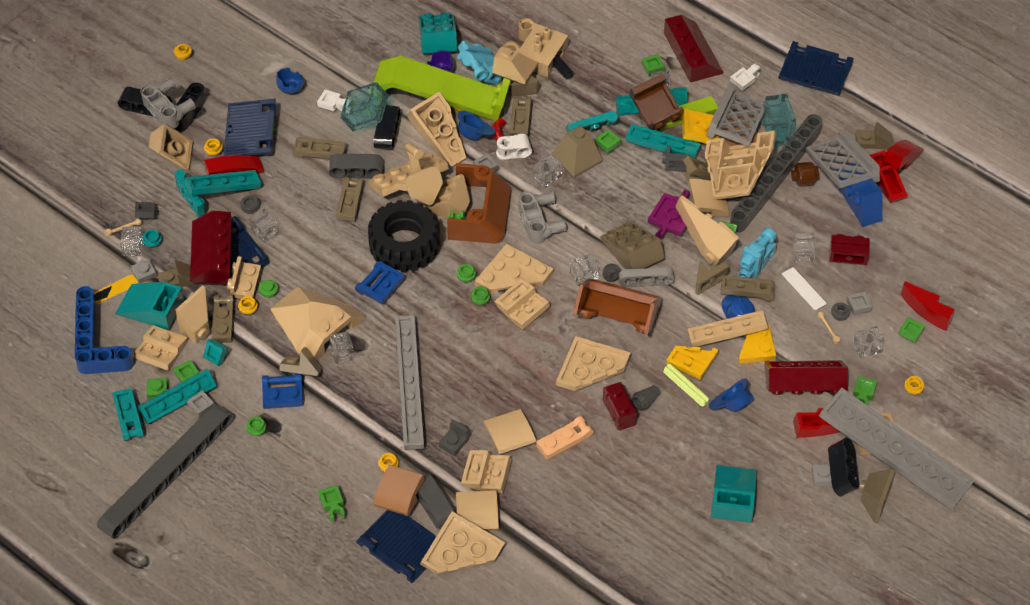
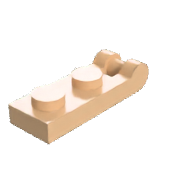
M579 416L570 424L536 441V446L548 460L589 438L594 433V430L591 426H587L583 416Z

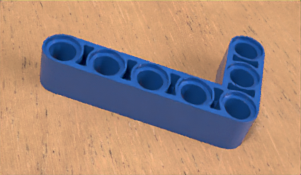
M88 286L80 287L76 291L75 361L78 371L82 374L129 371L134 366L132 351L129 347L95 348L96 302L92 288Z

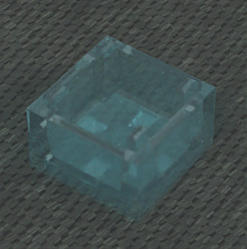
M377 82L347 92L340 119L352 131L381 123L389 95Z
M788 95L766 96L765 102H763L764 113L761 125L765 127L766 132L776 131L774 147L784 146L794 134L796 119Z

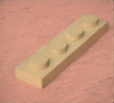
M763 310L688 328V334L692 347H698L766 330L768 327Z

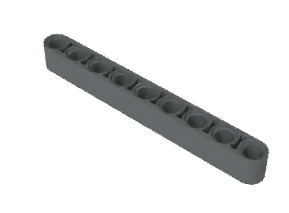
M811 114L803 121L759 176L750 195L743 196L732 210L730 223L737 224L736 232H742L748 227L791 170L804 156L806 147L811 146L819 137L822 126V118L819 115Z
M218 404L213 405L99 518L97 527L113 539L119 537L231 424L233 414Z

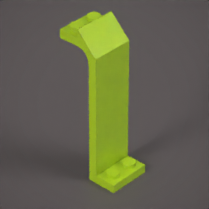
M397 56L380 61L372 87L375 88L374 93H377L375 100L382 102L385 91L388 88L401 89L425 98L440 92L451 107L496 121L503 108L510 80L503 78L502 84L493 87L404 56Z

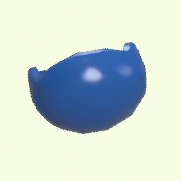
M283 68L277 72L276 84L280 91L293 94L301 90L304 78L298 71L292 73L290 68Z

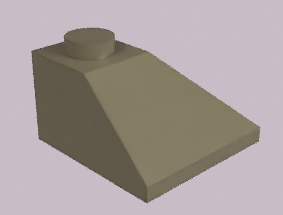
M581 125L566 133L551 153V156L573 179L602 162V157L592 136Z
M893 469L869 473L867 480H862L859 489L862 492L861 502L876 524L879 523L890 493L895 474Z

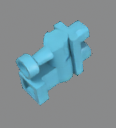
M462 41L458 46L460 54L457 58L459 61H462L463 65L473 68V75L477 81L484 80L485 83L497 85L503 76L492 73L494 56L491 54V49L483 47L480 43L470 45L468 41Z
M765 228L756 242L751 241L749 247H744L742 259L740 260L741 269L739 277L751 278L753 276L757 278L760 275V271L774 256L777 244L774 240L777 238V235L772 229Z

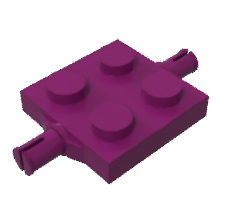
M684 189L680 197L688 198L690 192L688 190L686 192V189ZM664 193L648 217V223L659 227L655 236L660 239L663 238L666 231L682 236L687 228L675 207L679 199L678 196Z

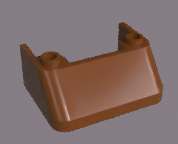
M456 163V176L462 174L465 178L466 186L486 187L483 209L470 210L466 220L447 219L448 240L493 244L502 242L505 237L511 192L510 185L488 166Z
M587 279L579 286L573 315L581 313V316L585 318H592V316L596 315L633 324L636 327V331L648 334L653 328L662 297L596 279Z

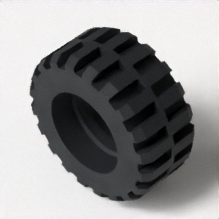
M397 200L396 203H387L386 207L382 206L369 221L368 240L370 252L376 262L380 261L395 270H401V272H406V270L416 271L418 267L423 268L427 266V262H432L439 252L440 225L437 221V216L427 206L423 207V204L419 202L413 203L412 200H407V202ZM402 230H409L419 234L417 238L407 242L395 241L389 237L393 233Z

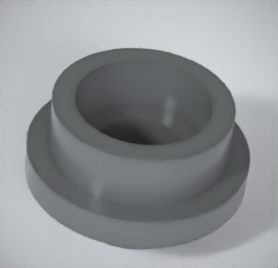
M612 263L607 264L603 269L604 279L608 282L618 280L619 273L621 272L620 267Z
M836 303L831 308L833 318L838 321H844L850 316V307L845 303Z

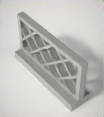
M729 84L711 120L706 136L713 138L717 134L749 146L765 112L767 103L734 91L736 86ZM747 107L749 110L744 111L743 108ZM731 109H737L738 112H733ZM732 118L734 122H729L727 119ZM738 126L740 130H735L734 127Z
M846 130L839 131V137L806 147L808 155L839 188L872 179L874 183L880 181V166ZM836 144L839 146L838 148L830 147ZM839 154H845V155H847V157L838 156V155H839ZM835 161L843 162V164L835 163ZM848 163H853V164H856V166L847 165V164H848ZM831 168L840 169V170H839V171H834V170H831ZM844 170L852 171V173H846V172H843V171H844ZM842 177L848 179L841 181L839 178Z

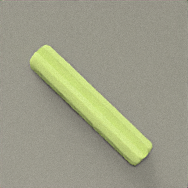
M672 364L664 367L663 372L700 406L705 407L709 403L710 398Z

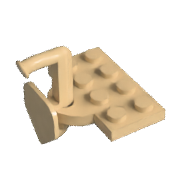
M406 143L405 150L409 160L405 163L406 165L391 168L389 172L373 176V179L368 180L369 187L383 197L402 190L408 191L411 198L427 205H432L443 184L440 172L449 169L446 161L435 154H424L422 149L411 143Z

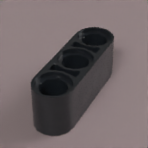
M198 82L190 84L176 104L178 106L190 98L196 109L183 116L179 121V125L174 128L176 131H185L205 104L206 97L203 84Z
M125 87L117 102L118 106L126 111L153 117L143 104L141 89ZM165 95L169 99V101L173 103L172 99L169 96Z
M381 105L374 135V148L393 149L400 117L399 106Z
M844 438L828 448L832 488L840 497L859 487L855 447L850 439Z

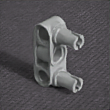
M171 78L159 85H144L140 91L143 104L162 125L166 124L174 129L179 125V121L185 114L196 109L195 103L190 98L178 106H174L165 94L176 88Z
M524 191L519 194L518 209L522 223L530 241L535 244L544 242L550 234L566 231L564 220L548 223L543 218L540 206L555 203L553 192L537 195L530 191Z

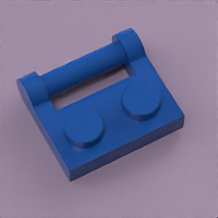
M377 261L374 269L361 283L359 282L355 286V290L359 294H364L383 305L404 281L405 276L392 267ZM382 273V275L374 282V284L371 287H368L370 283L378 276V274Z
M295 373V375L276 377L262 375L263 409L303 406L302 374ZM296 383V386L269 388V385Z

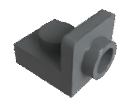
M667 146L666 152L662 154V163H665V171L687 172V166L683 160L688 154L670 153V146Z
M452 420L450 430L439 441V447L456 456L469 440L468 428L463 423Z

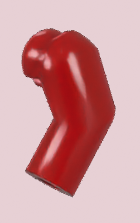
M501 117L492 124L496 132L491 137L495 138L496 141L504 136L501 128L506 122Z

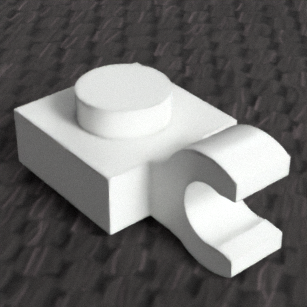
M755 63L748 70L741 68L730 76V82L743 91L755 82V78L760 75L758 70L761 67Z
M324 90L317 101L318 107L331 111L338 108L341 112L348 114L351 109L348 106L350 103L348 99H342L341 94L329 90Z

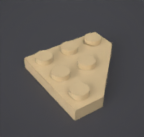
M506 244L475 280V286L485 287L490 294L498 293V290L511 288L522 278L529 284L539 287L548 281L554 273V269Z
M575 336L556 380V386L576 391L623 373L630 359L631 352Z
M452 511L420 565L440 575L491 563L496 560L505 542Z

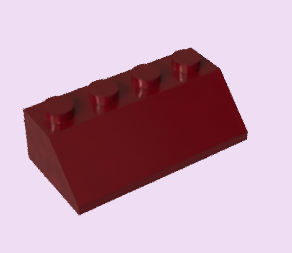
M683 15L665 19L664 35L690 83L723 74L722 68L696 22Z
M211 211L192 221L191 283L228 284L230 274L231 212Z
M842 360L764 361L766 388L768 391H772V394H783V391H791L792 394H803V391H811L812 394H822L823 391H830V393L837 394L841 388L848 391V367Z

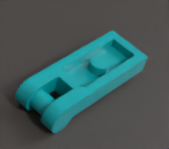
M611 111L568 124L566 131L568 133L580 125L584 129L590 128V130L598 129L602 124L611 126L617 120L618 115L616 112Z
M177 170L174 174L177 189L198 218L205 215L204 208L206 205L203 198L197 195H190L185 184V171Z
M132 388L112 392L124 441L130 440L131 437L135 436L138 438L143 437ZM135 425L134 429L127 430V427Z

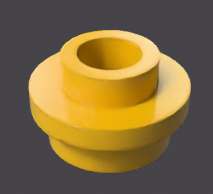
M180 44L174 48V55L179 60H187L192 54V49L187 44Z
M215 138L207 140L204 145L205 153L211 156L220 154L223 149L221 142Z
M251 296L241 298L238 304L239 311L243 314L254 313L258 308L257 301Z
M911 376L905 381L904 388L908 393L917 395L924 390V383L920 377Z
M392 453L383 454L378 461L379 468L384 472L388 467L386 463H391L390 465L395 467L399 465L398 458Z

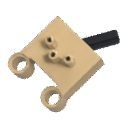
M526 18L519 21L518 36L524 42L521 48L515 42H507L503 45L505 48H510L538 62V66L534 70L536 74L548 78L554 68L567 79L573 74V71L561 59L568 48V35L536 24L531 19Z

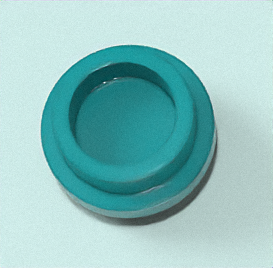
M150 229L144 233L142 240L145 246L156 247L161 243L162 238L158 231Z

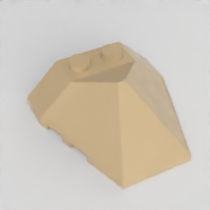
M775 130L758 133L756 143H750L749 146L744 144L729 146L724 138L707 140L705 159L708 164V172L711 174L710 182L715 200L750 195L774 148Z
M299 286L270 309L278 324L286 333L288 340L293 344L296 353L300 356L301 350L306 347L316 361L325 354L324 344L341 329L348 326L353 330L366 319L365 315L351 305Z

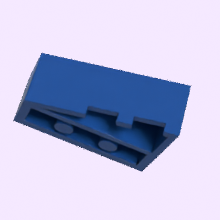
M844 170V171H843V172H846V173H852V171H847V170ZM840 177L839 179H840L841 181H843V180H846V179H848V178H842V177ZM872 179L839 188L862 227L883 221L882 190Z

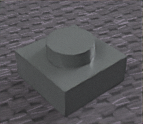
M136 202L135 218H154V203Z

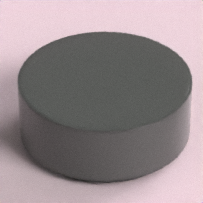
M245 196L240 202L241 210L244 213L253 214L259 210V200L255 196Z

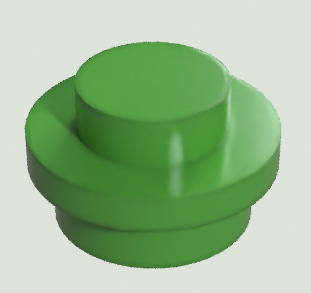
M463 264L457 270V277L463 282H470L476 276V271L470 264Z
M265 280L259 285V292L265 298L274 297L278 291V285L273 280Z
M476 287L471 293V300L478 305L486 304L490 300V293L485 287Z
M260 417L250 418L246 424L247 432L253 436L263 434L266 430L265 421Z

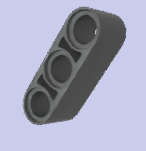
M333 154L330 156L329 175L334 178L373 179V176L382 174L383 158L378 154Z
M427 474L424 476L425 480L418 490L416 497L435 527L439 529L443 527L447 518L454 510L431 474Z

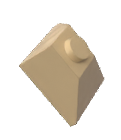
M501 46L494 57L492 73L526 84L538 66V62L510 48Z
M166 124L153 131L150 135L149 148L183 169H189L193 141Z
M459 174L443 181L434 203L427 205L436 216L448 219L451 210L455 214H459L463 210L464 215L466 214L470 199L464 176Z
M202 285L175 309L180 333L196 344L200 340L205 339L210 332L206 288Z

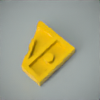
M767 324L768 329L747 334L739 356V364L776 360V352L769 324Z
M675 346L666 359V364H672L676 369L701 380L718 355L719 349L712 348V351L700 350L701 347L687 348L685 346Z

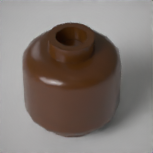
M812 162L797 163L794 170H791L792 181H795L799 187L814 185L819 180L818 166H815Z

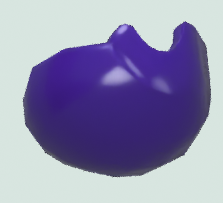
M440 50L434 52L431 61H427L428 65L448 72H452L454 68L451 53L448 51Z

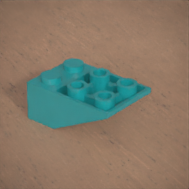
M448 12L440 13V15L425 13L419 16L422 53H434L440 50L448 52L457 51V36L453 14Z
M166 282L131 284L116 311V315L169 330L176 317L175 309L184 302L182 287Z
M716 465L711 518L752 522L757 470Z

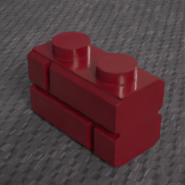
M844 234L831 235L829 262L867 265L870 238H864L860 235L855 237L845 236Z
M622 382L604 387L602 400L617 430L620 431L636 425L637 412Z

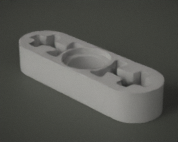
M671 268L626 269L619 273V283L623 287L664 286L674 282V273Z

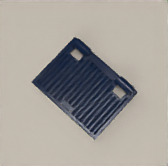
M793 41L778 78L840 96L854 58L847 57V60L839 58L838 53L809 45L803 48L798 46L799 42Z
M275 98L228 103L224 156L264 154L271 156L273 154V129L277 109ZM263 106H269V111L263 112ZM261 142H266L265 148H260Z
M236 216L232 217L231 228L235 226L237 231L231 232L229 278L233 277V273H231L232 264L237 262L238 256L242 257V262L261 265V268L270 264L265 253L247 233L239 218ZM257 256L259 261L254 263L252 258Z
M386 510L359 537L356 543L361 547L363 545L366 546L370 554L398 574L403 573L406 575L407 580L413 583L427 569L420 565L436 536L409 516ZM370 538H372V539H374L375 541H377V543H374L373 541H371ZM407 565H410V566L413 567L415 570L413 571L412 569H410L409 567H407Z

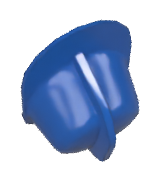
M468 111L458 113V119L460 120L458 125L459 132L467 139L474 141L478 140L482 135L495 134V129L482 121L477 115Z
M727 295L721 303L726 319L755 312L754 305L745 296Z
M748 379L739 380L732 387L716 396L710 402L709 408L714 410L724 406L730 411L744 409L754 399L747 388Z

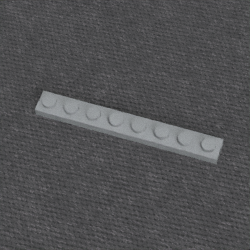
M414 315L395 316L404 450L424 449Z

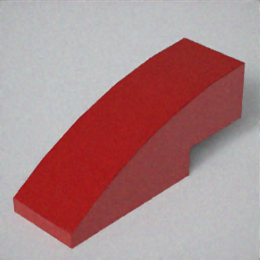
M901 140L887 149L884 162L897 169H901L903 166L907 167L924 149L909 140Z
M883 150L870 154L872 159L880 166V181L876 182V184L890 203L907 198V192L897 169L884 162L886 151Z
M227 155L204 160L207 175L255 170L257 174L264 172L258 156Z
M905 281L901 296L906 303L922 318L946 331L953 319L955 309L940 303L939 295Z
M818 408L816 412L796 413L793 420L796 438L824 436L839 433L840 431L819 417L824 408Z

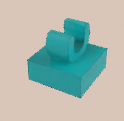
M211 338L207 340L203 357L219 366L223 364L228 347Z

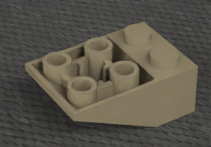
M632 221L626 222L622 226L609 230L606 234L600 236L603 243L625 269H644L665 258L660 238Z

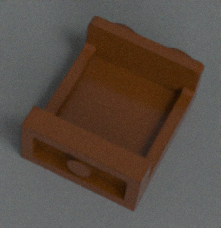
M663 73L631 88L629 95L651 130H660L666 126V123L678 121L684 111L683 107L679 108L666 86V78Z

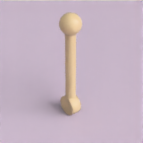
M137 218L134 222L118 228L106 229L104 231L105 236L110 237L112 233L134 225H141L142 220Z
M819 311L817 317L823 321L833 337V343L839 344L840 337L836 336L824 317V312Z

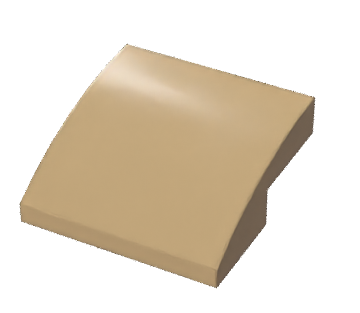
M689 179L688 185L691 200L700 208L701 212H710L713 217L729 216L726 198L714 199L709 180Z
M522 278L494 301L497 307L522 330L550 307L549 301L536 293L535 287Z
M152 325L143 335L141 345L134 351V358L168 371L183 350L187 337Z
M521 409L483 421L484 427L490 435L492 444L498 454L536 442L532 429Z
M470 450L461 485L479 491L496 490L497 493H503L512 461L510 455H491L489 450Z
M496 490L456 492V508L459 516L485 531L499 530Z

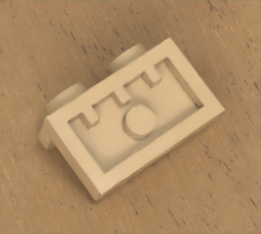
M238 256L237 262L232 264L231 273H233V277L229 278L227 284L230 295L238 299L245 296L254 298L261 265L242 262V257Z

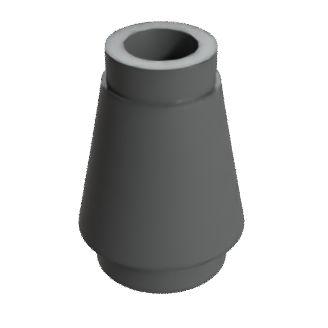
M653 385L635 392L631 402L637 410H645L660 395V390L657 386Z

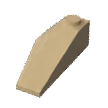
M440 92L410 109L407 117L409 121L451 168L456 166V163L466 159V154L451 114L450 105Z
M684 196L679 197L675 207L701 255L712 266L721 264L731 256L739 237L724 223L720 222L718 224L712 220L713 216L711 214H703L696 204Z

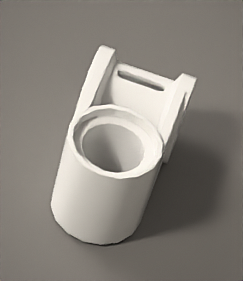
M526 134L503 136L497 140L498 149L496 150V156L500 160L526 158L532 154L531 145Z

